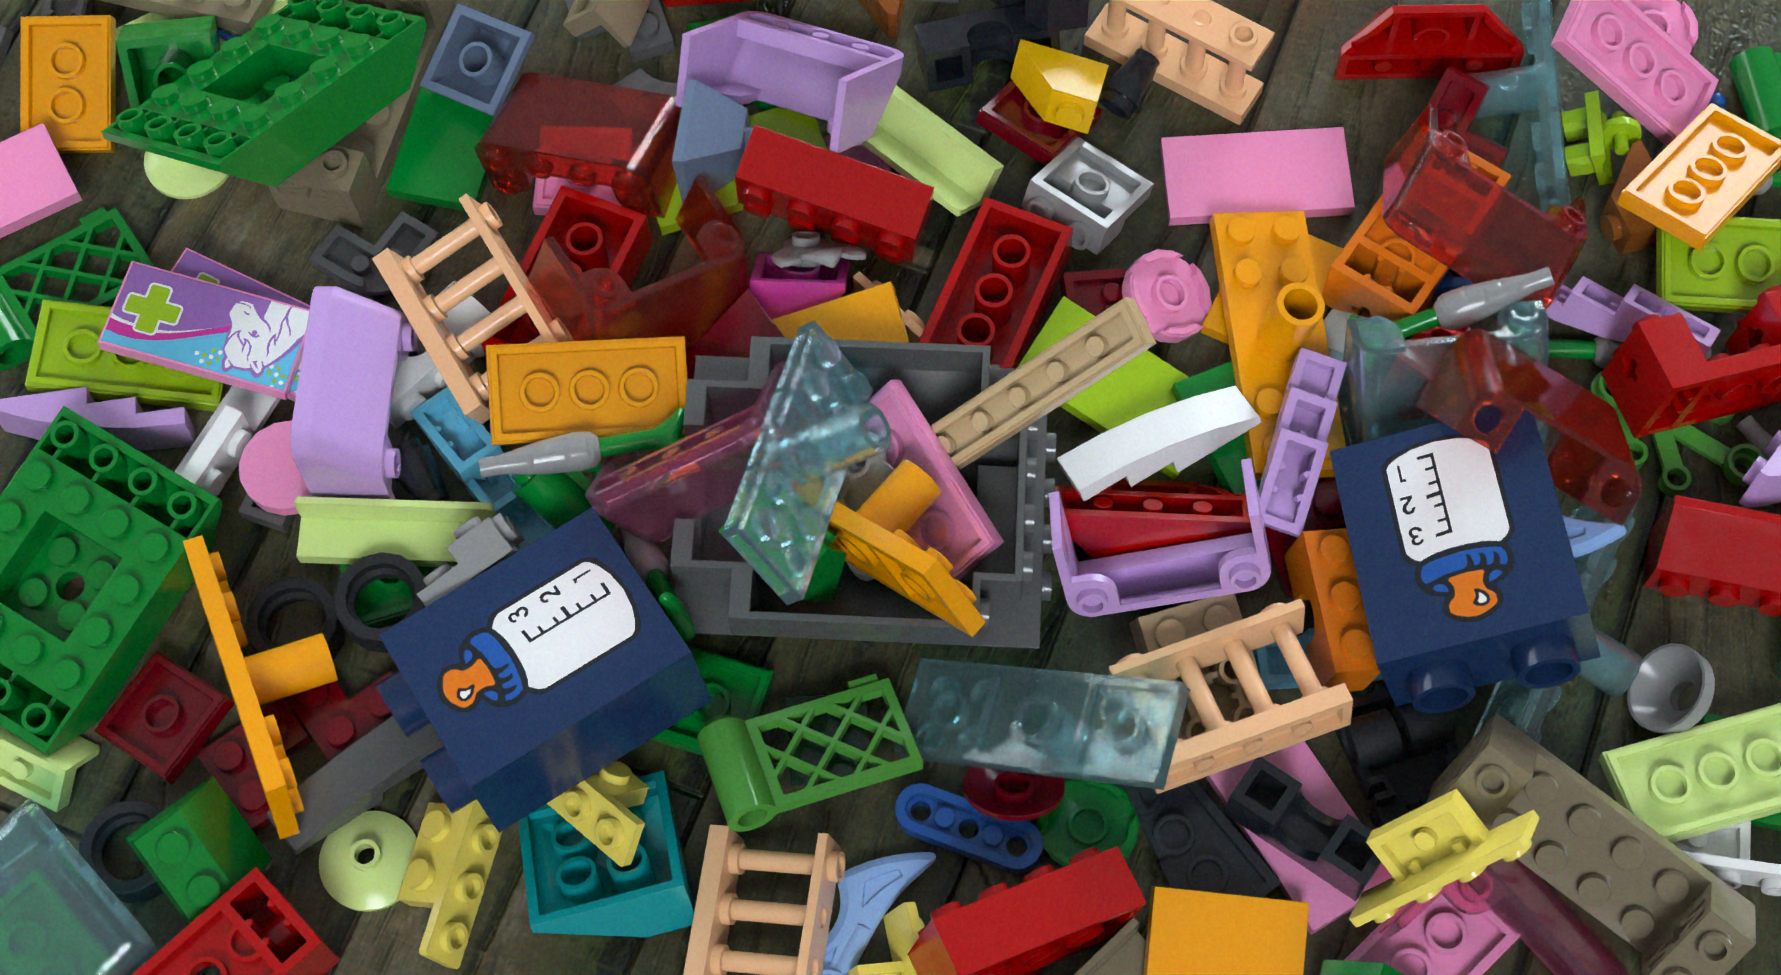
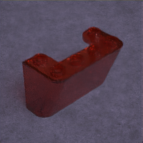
M528 72L520 77L474 148L493 187L505 194L517 195L519 192L528 191L534 181L533 176L541 179H548L552 176L569 179L578 185L586 187L593 186L594 184L611 187L622 207L645 214L647 217L665 218L677 184L672 157L682 107L675 106L676 97L666 94Z
M1471 329L1462 333L1456 339L1416 404V407L1496 454L1523 411L1526 410L1535 415L1536 419L1562 433L1547 459L1556 488L1620 526L1623 525L1640 497L1642 480L1615 408L1605 400L1488 331ZM1485 405H1496L1501 412L1499 425L1490 432H1480L1475 425L1477 411Z

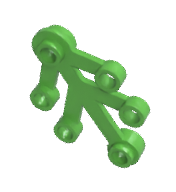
M1601 371L1594 377L1590 385V398L1599 410L1611 415L1620 445L1615 455L1617 464L1626 471H1637L1648 458V447L1643 441L1633 437L1614 398L1606 392V389L1609 388L1601 375ZM1735 414L1709 421L1718 425L1727 424ZM1692 425L1651 434L1663 471L1658 478V486L1665 495L1670 497L1684 494L1692 481L1690 471L1683 466L1676 441L1722 467L1726 479L1731 484L1740 487H1748L1750 485L1742 481L1745 474L1739 472L1734 467V464H1741L1749 470L1759 456L1766 459L1762 454L1763 452L1754 445L1740 444L1731 449ZM1624 450H1634L1639 455V460L1629 459L1625 455ZM1675 475L1679 477L1682 485L1675 486L1671 484L1667 476Z

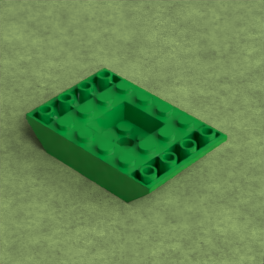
M288 0V4L274 14L258 19L254 24L255 27L242 36L224 42L221 45V50L207 60H201L190 65L185 75L173 83L156 88L151 94L152 97L138 107L121 112L116 117V122L102 130L101 133L104 139L267 186L277 187L410 89L427 28L425 18L406 14L399 10L392 11L373 7L370 4H359L344 0Z
M65 406L61 408L0 495V725L47 755H51L99 722L194 582L183 541L202 535L208 553H212L222 507V501ZM74 577H83L85 586L81 595L76 599L66 600L64 588L67 582Z

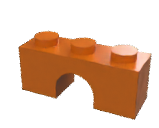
M1347 528L1303 531L1284 557L1294 601L1302 599V601L1310 600L1313 609L1314 633L1310 643L1305 647L1307 658L1321 686L1331 688L1345 683L1349 692L1363 691L1381 672L1376 662Z

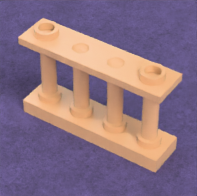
M1109 0V3H1106L1085 33L1084 45L1122 65L1138 48L1151 53L1160 62L1153 81L1241 125L1262 93L1264 85L1262 81L1246 74V70L1250 72L1253 70L1273 40L1275 32L1212 0ZM1129 9L1149 19V23L1127 13L1126 10ZM1166 29L1188 39L1189 43L1187 44L1166 33ZM1206 49L1229 60V65L1207 54Z
M465 194L459 198V201L470 219L413 258L409 255L403 258L389 248H386L373 257L372 260L464 415L483 424L490 419L487 371L484 374L479 372L474 374L466 359L471 357L470 351L525 313L529 314L541 334L529 343L569 342L574 340L567 327L559 318L554 320L551 318L502 238L498 228L503 226V223L496 211L488 202L480 204L468 194ZM481 235L493 257L437 296L433 294L427 295L420 284L425 279L423 274ZM504 273L517 296L460 335L456 333L450 334L443 320L448 318L446 312Z
M1302 599L1287 604L1282 602L1271 604L1256 615L1143 655L1140 653L1127 655L1116 664L1109 666L1110 692L1113 699L1133 693L1157 746L1155 751L1148 753L1149 779L1156 794L1351 725L1353 698L1345 683L1331 688L1321 686L1296 637L1297 634L1303 633L1305 605ZM1276 642L1303 696L1300 699L1283 705L1273 704L1248 652ZM1229 659L1254 711L1252 716L1233 723L1224 720L1200 670ZM1181 676L1206 729L1204 733L1186 740L1176 739L1152 687Z
M710 824L683 975H726L727 972L759 975H822L836 883H841L845 874L846 859L844 852L841 851L842 848L828 833H818L815 854L747 849L744 840L735 831L730 830L728 826ZM745 870L811 875L807 905L738 899L737 894H735L739 874L742 875ZM736 920L803 926L799 955L797 957L732 951L727 945L730 925H734Z

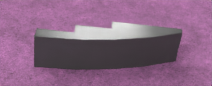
M392 716L350 745L300 784L297 788L304 811L295 814L300 833L284 838L294 854H299L362 813L383 801V792L421 770L423 766L420 760L444 746L432 724L407 737L394 716ZM268 811L267 817L276 828L271 811Z

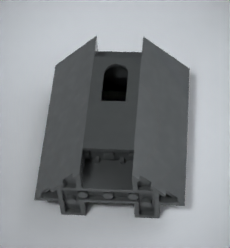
M751 336L749 358L696 356L694 379H687L683 426L688 443V460L685 470L681 518H674L670 568L675 583L674 591L689 612L695 633L1040 649L1041 601H1051L1052 571L1042 570L1043 554H1052L1051 524H1044V508H1050L1049 493L1055 491V478H1045L1046 462H1055L1056 433L1047 432V414L959 470L1004 540L998 548L959 580L976 596L977 600L973 605L986 621L973 637L875 579L869 581L859 579L853 574L847 562H844L835 597L829 605L789 597L718 532L755 485L744 470L757 456L774 466L782 462L796 473V432L799 413L805 395L814 394L816 396L823 428L828 439L890 380H901L931 426L1017 368H1000L998 364H990L991 346L759 336ZM829 444V447H830V449H831V452H832L833 456H835L836 454H835V452L833 451L832 447H831L830 444Z

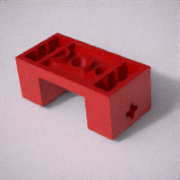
M1781 285L1773 286L1762 292L1757 298V304L1749 314L1738 321V328L1724 344L1730 356L1727 353H1720L1706 360L1681 312L1660 317L1658 314H1651L1633 324L1631 333L1623 344L1613 352V358L1601 375L1634 438L1781 403Z
M255 867L131 975H197L208 966L218 967L221 975H325L340 959L278 888Z

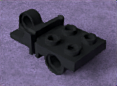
M1388 688L1354 698L1351 725L1335 730L1366 801L1373 800L1370 819L1375 829L1426 804L1431 785L1462 751L1458 749L1455 743V726L1450 711L1423 713L1414 709L1412 703L1395 706Z

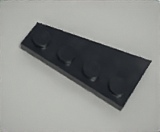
M1148 726L1109 755L1112 767L1129 798V802L1138 817L1143 832L1170 888L1267 898L1280 888V880L1196 780L1156 794L1149 779L1148 753L1155 751L1157 746Z

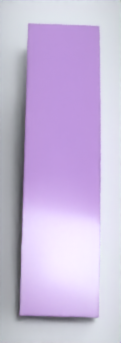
M1584 276L1573 290L1554 280L1555 285L1538 290L1517 301V303L1557 322L1620 342H1624L1629 336L1633 324L1645 316L1658 314L1660 317L1681 312L1704 355L1707 354L1721 331L1635 283L1623 298Z
M1302 347L1296 353L1258 490L1265 527L1295 537H1299L1303 531L1329 443H1326L1338 405V402L1335 401L1347 365L1346 362Z
M87 387L0 399V425L3 430L40 440L63 406L137 450L191 447L197 439L196 428L185 407L143 412L136 397L95 402Z

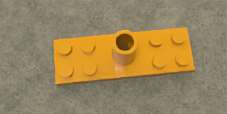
M1304 211L1213 213L1209 221L1236 387L1261 419L1260 424L1243 433L1247 459H1252L1255 480H1261L1274 428L1297 351L1302 347L1330 357L1323 320L1325 303L1318 291ZM1339 404L1337 405L1326 441L1329 445L1319 478L1335 477L1329 451L1346 447Z
M757 456L744 470L756 484L775 489L777 485L783 486L802 502L798 510L810 521L813 517H816L831 527L838 535L834 542L847 553L845 562L971 637L986 623L973 605L977 600L974 593L966 585L952 578L949 574L953 569L952 564L932 547H929L926 551L921 550L920 546L906 533L941 495V490L934 480L911 461L904 459L856 512L830 498L828 493L814 480L807 478L802 482L798 475L782 462L774 466Z
M202 535L184 540L183 545L279 838L281 840L299 834L300 830L295 814L303 812L304 807L297 788V782L289 758L286 756L274 714L263 717L260 706L337 681L336 670L323 633H319L243 657L240 648L247 646L248 642L233 593L230 591L227 582V576L219 552L216 551L209 554Z

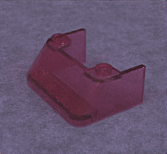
M782 361L774 366L753 406L643 458L640 457L638 452L608 456L585 493V497L598 515L642 541L653 539L654 543H660L673 536L674 518L697 519L745 497L755 483L766 487L776 482H779L780 485H787L800 478L806 472L804 465L808 462L824 426L789 368Z
M1502 858L1488 865L1479 876L1469 882L1461 883L1458 879L1443 886L1442 890L1435 897L1424 903H1417L1416 900L1410 902L1379 931L1385 939H1388L1407 927L1442 894L1455 909L1464 914L1479 915L1493 908L1521 935L1520 938L1554 975H1629L1618 959L1545 881L1517 859L1505 862Z

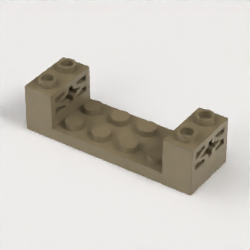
M349 0V2L370 4L373 7L392 11L399 10L406 14L425 18L427 28L411 87L403 95L277 187L268 186L278 208L365 228L420 90V83L430 64L453 7V0Z
M1497 712L1431 785L1427 803L1457 788L1489 831L1534 809L1540 819L1531 838L1532 845L1517 860L1643 953L1641 975H1726L1756 945L1755 905Z

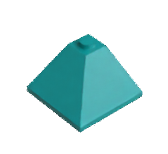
M664 770L638 777L649 786L644 803L627 808L645 823L631 865L620 867L547 803L518 821L529 923L533 933L651 937L692 926L695 904Z

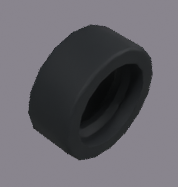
M381 552L364 556L348 566L337 581L333 597L336 616L352 641L368 651L389 653L379 634L393 626L381 629L370 628L357 617L355 601L364 587L378 579L387 577L399 578L407 583L412 590L413 596L412 608L404 619L426 607L417 595V593L427 587L423 581L424 575L415 563L398 554Z
M287 577L269 584L256 595L247 611L245 623L249 644L256 653L275 648L269 640L268 626L278 611L286 605L298 601L314 603L321 609L324 615L325 627L322 633L327 642L332 660L336 658L344 645L346 631L336 616L334 596L323 584L306 577Z
M138 800L114 803L98 812L84 830L79 843V864L87 880L112 900L133 904L150 901L164 893L149 872L130 881L114 878L108 873L103 857L108 842L118 831L130 824H145L162 812L153 804Z

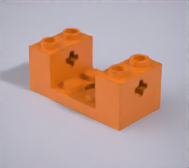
M1429 129L1331 265L1322 293L1325 305L1332 309L1370 318L1380 325L1427 310L1436 287L1466 244L1470 241H1477L1497 213L1512 175ZM1415 217L1424 218L1431 223L1433 230L1428 233H1418L1410 228L1408 220ZM1410 336L1394 341L1391 344L1401 349Z

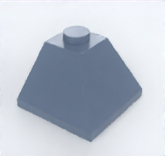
M457 3L420 86L497 118L535 35L532 32Z
M687 79L672 157V164L683 207L694 208L735 179V174L753 129L746 107L705 84L692 79Z

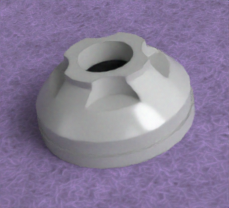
M1670 643L1652 650L1640 661L1630 678L1627 690V703L1632 717L1641 727L1661 735L1674 732L1680 733L1692 728L1703 718L1711 706L1715 691L1713 669L1707 659L1695 649L1683 644ZM1689 686H1695L1696 698L1694 703L1688 709L1680 711L1678 708V698L1681 692Z

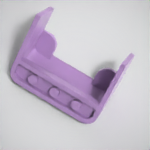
M759 11L741 12L683 33L675 106L682 107L687 79L697 80L742 106L743 104L758 100L828 121L827 132L831 134L829 151L839 154L854 146L862 145V142L873 137L901 75L904 54L892 47L771 13Z
M316 286L312 292L290 432L292 457L312 497L396 500L391 485L392 478H398L400 475L401 456L398 448H392L388 437L389 419L397 361H406L408 357L421 354L417 343L418 336L404 312L337 286Z
M1252 459L1241 460L1252 533L1078 562L1059 491L1049 493L1052 550L1069 608L1079 615L1096 617L1248 592L1263 586L1271 574V558Z

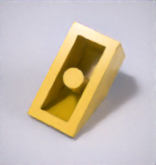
M1020 39L1010 78L1043 121L1088 134L1109 65Z

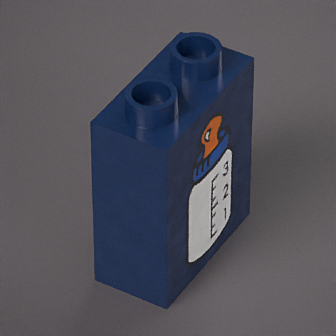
M1530 398L1329 451L1376 662L1395 706L1412 703L1414 709L1423 713L1449 712L1470 703L1476 695L1475 687L1517 678V682L1526 688L1541 689L1554 687L1576 677L1581 671L1580 662L1601 657Z
M593 507L379 634L399 671L375 685L384 702L407 737L432 724L444 746L420 760L437 792L452 814L478 800L499 833L713 701L692 652Z

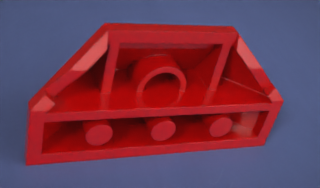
M1486 4L1392 5L1382 8L1340 48L1334 75L1335 80L1442 78L1446 69L1452 66L1473 78L1515 77L1525 49L1524 44Z
M1121 479L1086 501L1082 500L1073 485L1063 484L1055 486L1054 492L1059 491L1072 540L1093 559L1252 532L1246 494H1233L1224 488L1199 482L1142 480L1131 487L1126 479Z

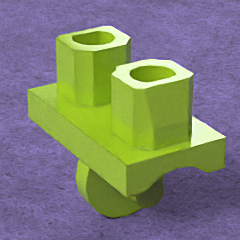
M1599 90L1584 93L1586 107L1561 112L1567 142L1589 138V142L1565 147L1566 164L1571 177L1596 173L1599 185L1614 183L1610 149H1614L1617 155L1627 154L1632 143L1641 139V125L1637 120L1626 117V114L1622 111L1614 112L1611 115L1612 119L1607 120L1606 114L1601 109Z

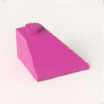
M758 253L750 279V292L772 320L840 298L846 292L850 259L840 258L834 268L823 264L816 267L789 266L781 268L772 262L773 253Z

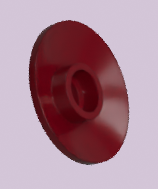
M1004 752L989 755L972 764L963 778V793L973 808L987 816L1007 821H1025L1042 817L1060 805L1065 795V780L1056 766L1041 757L1020 752Z

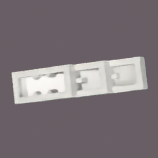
M1232 386L1193 396L1148 412L1092 438L1061 455L1057 460L1082 500L1086 501L1123 478L1132 487L1169 464H1172L1175 470L1180 472L1260 424L1261 419L1238 388Z

